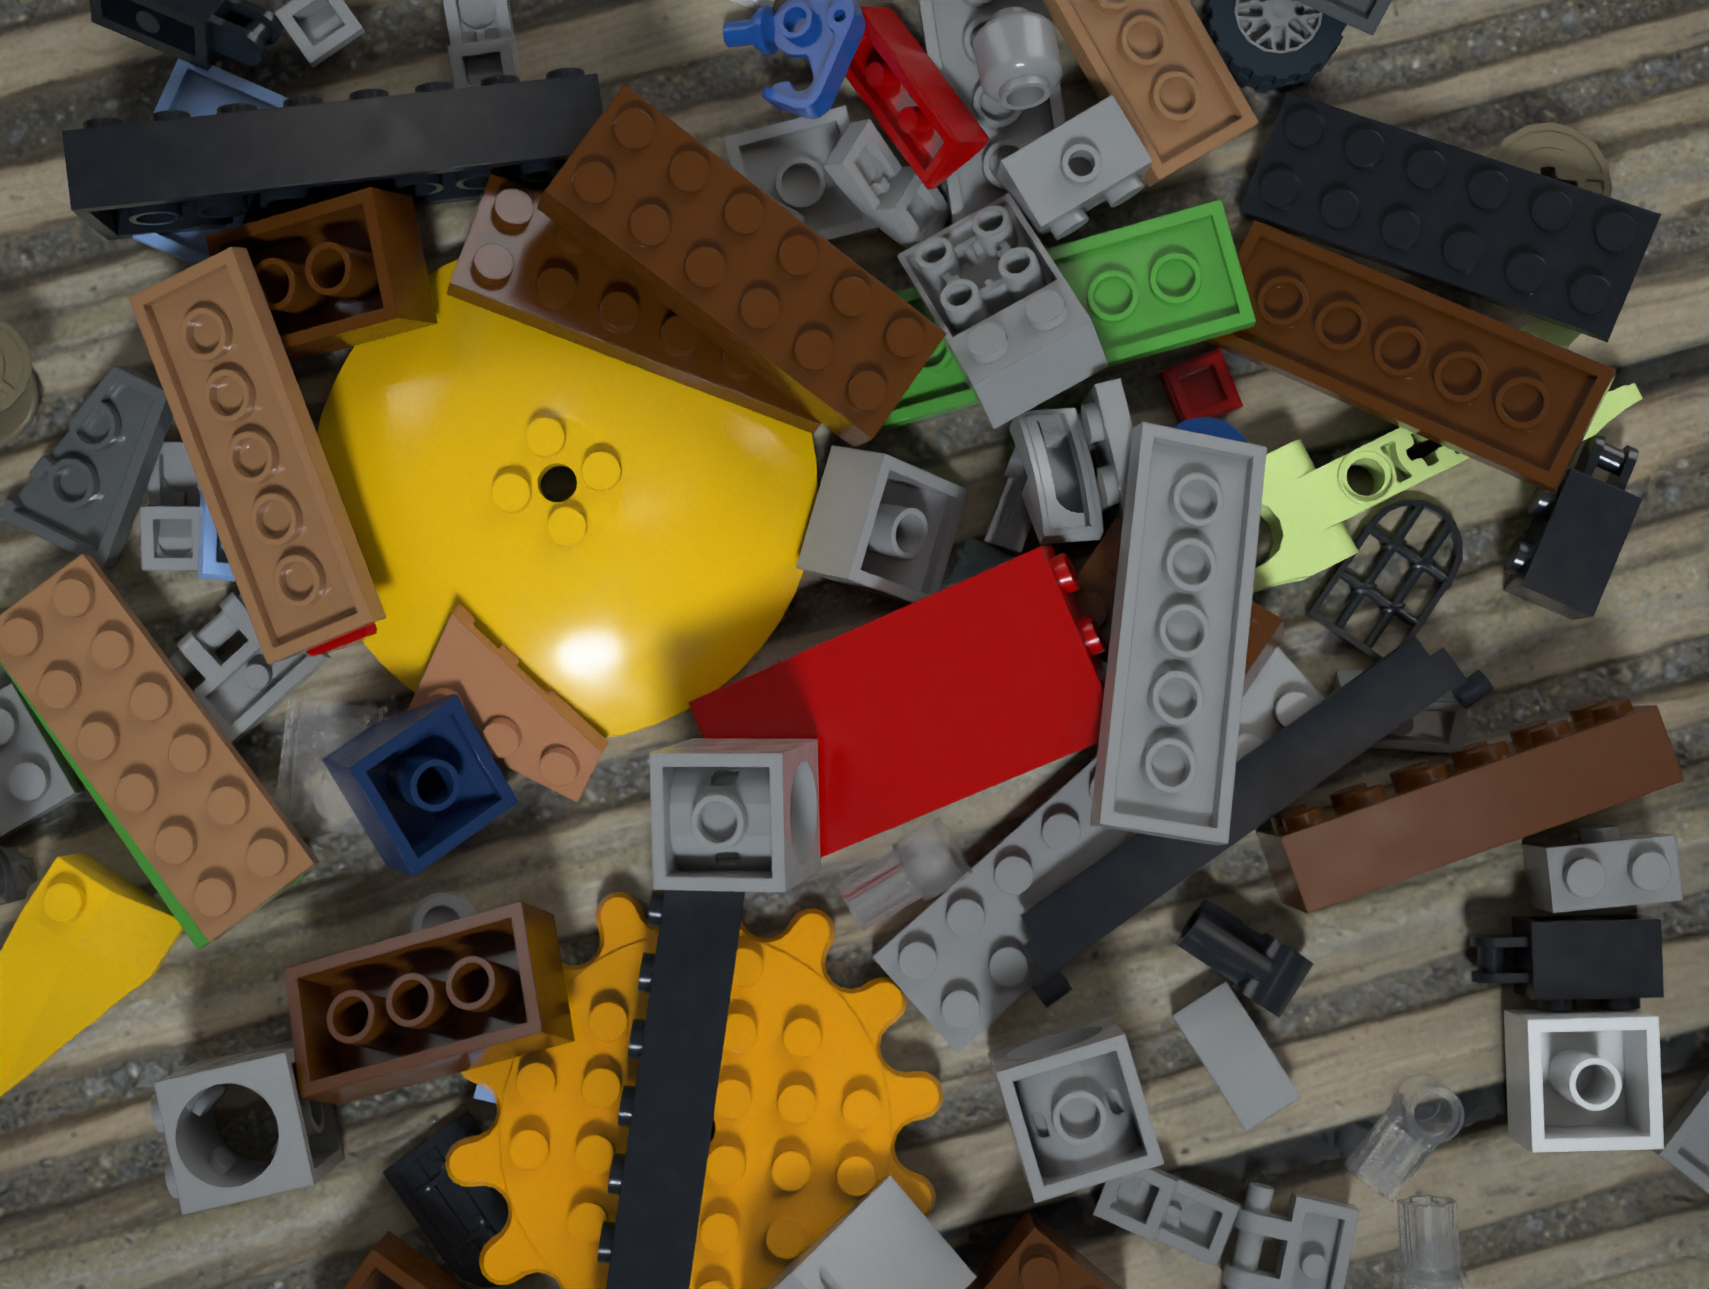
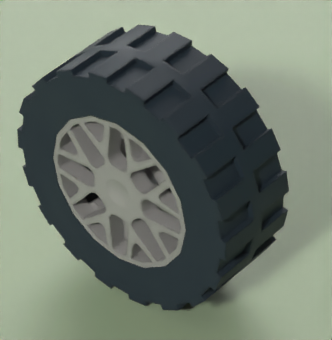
M1206 0L1203 8L1205 15L1202 20V24L1237 85L1241 88L1247 86L1255 89L1257 93L1264 94L1272 90H1278V93L1287 92L1297 84L1302 86L1309 82L1318 71L1320 72L1334 54L1344 37L1341 36L1342 32L1347 26L1346 23L1296 0Z

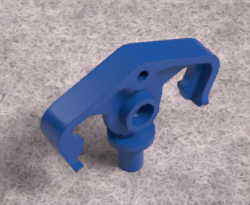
M787 0L780 6L777 12L770 6H762L757 9L751 19L725 22L723 38L727 47L753 45L764 55H773L779 49L789 57L809 59L813 72V82L808 89L796 91L789 81L774 84L772 88L765 87L761 96L779 110H784L803 118L815 119L827 113L833 105L863 37L866 23L859 0Z

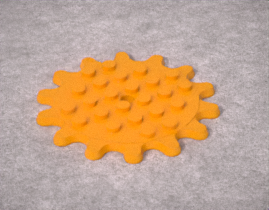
M610 893L597 905L595 918L600 933V945L596 954L588 962L581 965H568L562 962L575 1041L461 1072L464 1078L484 1086L492 1093L496 1101L497 1114L494 1123L487 1131L480 1135L458 1140L450 1147L446 1155L445 1167L449 1177L455 1183L464 1187L488 1186L495 1188L502 1193L507 1201L509 1214L505 1226L483 1246L479 1255V1266L482 1274L490 1282L497 1285H509L527 1274L539 1272L548 1274L556 1279L562 1289H606L609 1264L597 1262L603 1221L616 1222L620 1195L608 1193L613 1153L626 1154L630 1127L618 1125L623 1086H636L640 1060L628 1058L630 1035L634 1018L646 1020L650 994L638 992L643 952L656 954L659 934L658 927L648 926V919L645 917L638 900L628 893ZM816 908L804 909L798 912L783 932L771 938H761L753 935L746 929L741 919L713 1117L716 1131L709 1145L689 1289H762L889 1174L925 1217L931 1214L935 1206L936 1193L934 1186L926 1177L908 1170L899 1162L895 1152V1141L897 1134L905 1125L912 1121L932 1117L940 1109L943 1102L941 1083L934 1075L926 1071L902 1072L893 1069L882 1057L880 1047L882 1035L887 1028L904 1014L907 1007V996L889 977H878L861 987L853 989L843 988L834 983L827 974L825 962L827 953L835 938V926L831 917L824 911Z

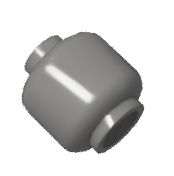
M1008 7L996 12L991 20L977 32L973 47L980 83L985 95L996 102H1000L1005 108L1012 110L1032 108L1049 98L1051 91L1058 85L1063 75L1056 33L1049 19L1039 13L1030 12L1023 7Z

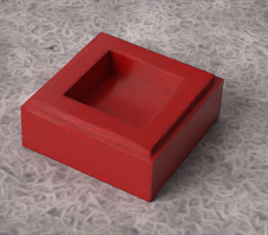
M1220 348L1161 371L1158 375L1178 424L1188 419L1201 417L1218 419L1243 407Z

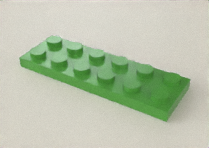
M1221 199L1046 249L1091 318L1109 365L1106 368L1255 326L1256 319ZM914 287L894 292L932 321ZM943 340L882 425L884 430L979 404Z

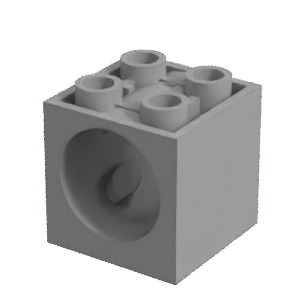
M692 738L649 753L653 890L787 892L821 870L818 739Z
M1110 1016L988 1052L1023 1174L1035 1203L1164 1165L1126 1035Z
M293 1040L194 1062L154 1082L156 1093L151 1097V1115L157 1131L165 1133L170 1157L165 1163L166 1185L170 1195L173 1198L179 1199L182 1215L314 1185L345 1159L333 1104L299 1098ZM223 1084H238L250 1088L261 1095L270 1105L276 1117L279 1131L278 1141L271 1152L272 1160L256 1161L242 1157L231 1150L221 1138L215 1122V1103L225 1090L222 1087Z

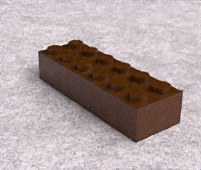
M626 84L623 85L546 188L537 207L538 210L852 447L859 446L874 438L947 334Z
M1629 697L1608 702L1606 698L1592 701L1570 709L1569 713L1572 720L1569 722L1568 719L1548 723L1546 719L1532 722L1510 730L1509 734L1512 742L1500 741L1489 745L1487 741L1472 743L1449 752L1452 763L1446 765L1444 763H1437L1428 766L1427 762H1420L1389 773L1392 784L1382 787V784L1367 787L1366 783H1360L1333 792L1329 795L1332 802L1330 806L1320 809V806L1307 808L1306 804H1301L1281 810L1270 818L1272 826L1256 831L1281 903L1308 914L1685 781L1658 706H1632Z

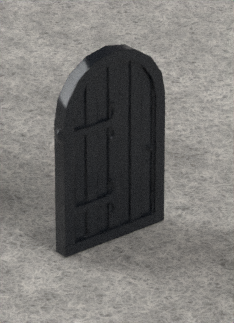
M467 1110L431 1137L424 1138L420 1145L386 1168L382 1173L435 1246L442 1260L462 1280L480 1287H502L504 1285L492 1283L482 1274L479 1266V1255L483 1246L505 1226L509 1214L507 1201L502 1193L495 1188L488 1186L464 1187L455 1183L449 1177L445 1167L446 1155L454 1143L466 1137L483 1133V1130Z

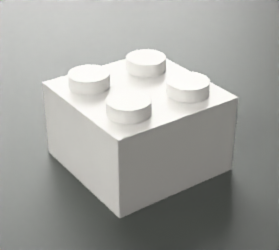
M1601 1007L1577 1008L1572 1011L1504 1010L1509 1139L1531 1152L1664 1149L1659 1016L1640 1009L1615 1010Z

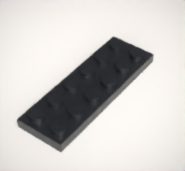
M1288 91L1239 209L1243 217L1607 343L1661 216L1660 213Z

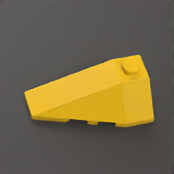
M85 852L57 856L24 906L0 951V1098L53 1057L60 1048L86 1027L91 1026L104 1016L111 1007L131 991L139 988L154 976L184 931L167 905Z

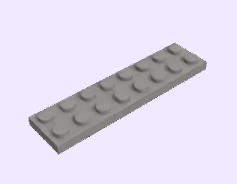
M1278 646L1242 698L1236 762L1324 700L1323 696ZM1097 754L872 954L874 960L957 1053L1043 977L1022 946L1035 935L1020 915L1135 834L1134 832L1090 826Z

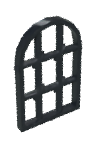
M1403 499L1383 507L1368 523L1364 524L1360 530V535L1354 542L1357 550L1359 551L1370 534L1384 544L1380 548L1384 551L1363 582L1346 571L1355 555L1341 561L1305 614L1341 638L1347 646L1354 647L1374 662L1379 661L1383 657L1374 652L1372 647L1393 616H1396L1411 627L1399 644L1400 646L1412 636H1416L1441 597L1451 588L1463 560V539L1456 522L1441 507L1425 500ZM1400 507H1413L1393 538L1376 527V524L1388 512ZM1427 510L1434 513L1444 524L1422 557L1404 546L1407 543V540L1404 538L1422 511ZM1450 533L1453 540V560L1446 575L1432 565L1436 562L1432 558ZM1396 552L1412 563L1409 567L1412 571L1393 600L1390 601L1374 590L1377 587V584L1374 582ZM1426 572L1439 581L1440 585L1420 615L1415 618L1403 610L1406 606L1403 601L1422 573ZM1342 579L1354 588L1351 591V594L1354 595L1333 624L1317 613V611L1338 580ZM1366 596L1383 608L1379 611L1382 616L1365 641L1361 643L1342 629Z

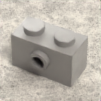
M1112 94L1002 159L996 178L1005 193H1010L1039 239L1052 232L1055 239L1059 240L1083 226L1089 220L1085 212L1107 200L1112 208L1144 188L1141 179L1145 177L1153 160Z
M1600 825L1578 828L1579 838L1522 844L1529 907L1551 913L1683 900L1676 835L1655 832L1620 834L1619 825Z

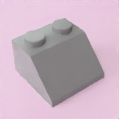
M832 445L796 568L843 585L908 604L939 592L969 489L885 453Z

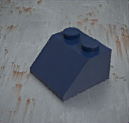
M454 694L375 723L322 759L384 863L411 876H415L518 803L517 798L461 701Z

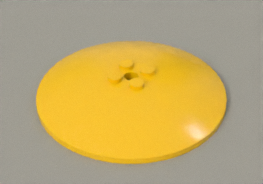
M458 259L428 275L438 324L356 345L346 358L332 385L319 422L317 436L386 615L385 619L375 623L377 634L362 640V642L389 672L410 690L416 692L448 620L455 608L460 604L476 619L473 625L497 648L502 644L505 645L520 659L517 666L543 690H553L604 738L624 735L656 725L690 709L691 707L688 702L721 688L737 675L759 652L781 622L797 592L804 571L796 568L818 494L817 460L812 433L447 295V290ZM555 466H566L572 469L577 480L574 494L563 502L549 501L541 489V481L544 474Z

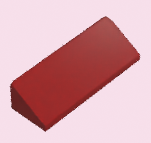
M861 6L866 28L845 77L927 189H934L978 154L989 142V136L895 11L888 7Z

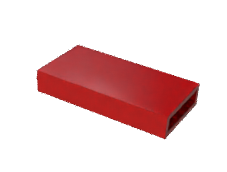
M1047 545L1031 550L688 703L703 738L818 739L820 858L1099 743L1106 670L1099 653L1106 651L1107 648L1095 618L1092 614L1082 617L1072 592L1080 589V584L1069 558L1065 553L1056 556L1052 545Z

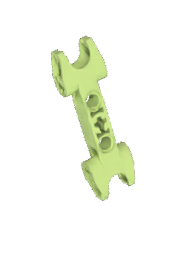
M1544 320L1534 321L1519 329L1565 349H1568L1569 345L1581 335L1579 332ZM1635 383L1623 385L1607 392L1582 441L1596 435L1618 414L1643 399ZM1401 427L1317 469L1311 461L1301 439L1266 454L1260 516L1270 526L1273 545L1269 558L1259 567L1255 568L1253 593L1282 584L1303 581L1359 553L1343 521L1470 459V457L1441 446L1425 457L1411 461L1406 450L1411 446H1419L1429 441V439ZM1350 466H1361L1372 475L1374 487L1371 495H1359L1350 488L1347 481V471Z

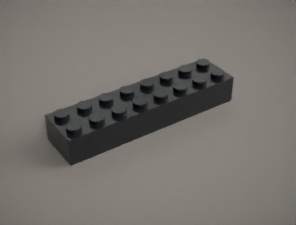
M559 68L548 72L546 79L521 82L519 77L514 75H494L480 81L481 86L456 89L453 84L448 82H428L415 87V93L391 96L382 89H363L352 92L349 95V100L323 103V99L315 96H297L283 101V107L257 110V107L252 104L232 103L218 107L217 114L191 117V114L185 111L166 110L151 114L149 122L124 124L123 120L117 118L102 117L89 119L83 122V129L62 131L71 210L109 241L152 233L163 235L226 228L227 224H233L234 216L245 213L246 215L242 223L248 224L369 187L410 196L413 198L414 207L481 199L490 174L541 193L546 190L604 112L598 74L585 75V71L580 68ZM247 194H255L248 208Z

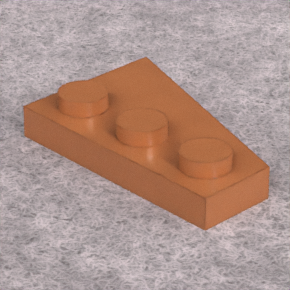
M458 604L448 620L407 711L450 694L457 695L496 762L578 802L608 741L553 690H543L517 666L520 659L503 644L497 648L473 625L476 619L463 606Z

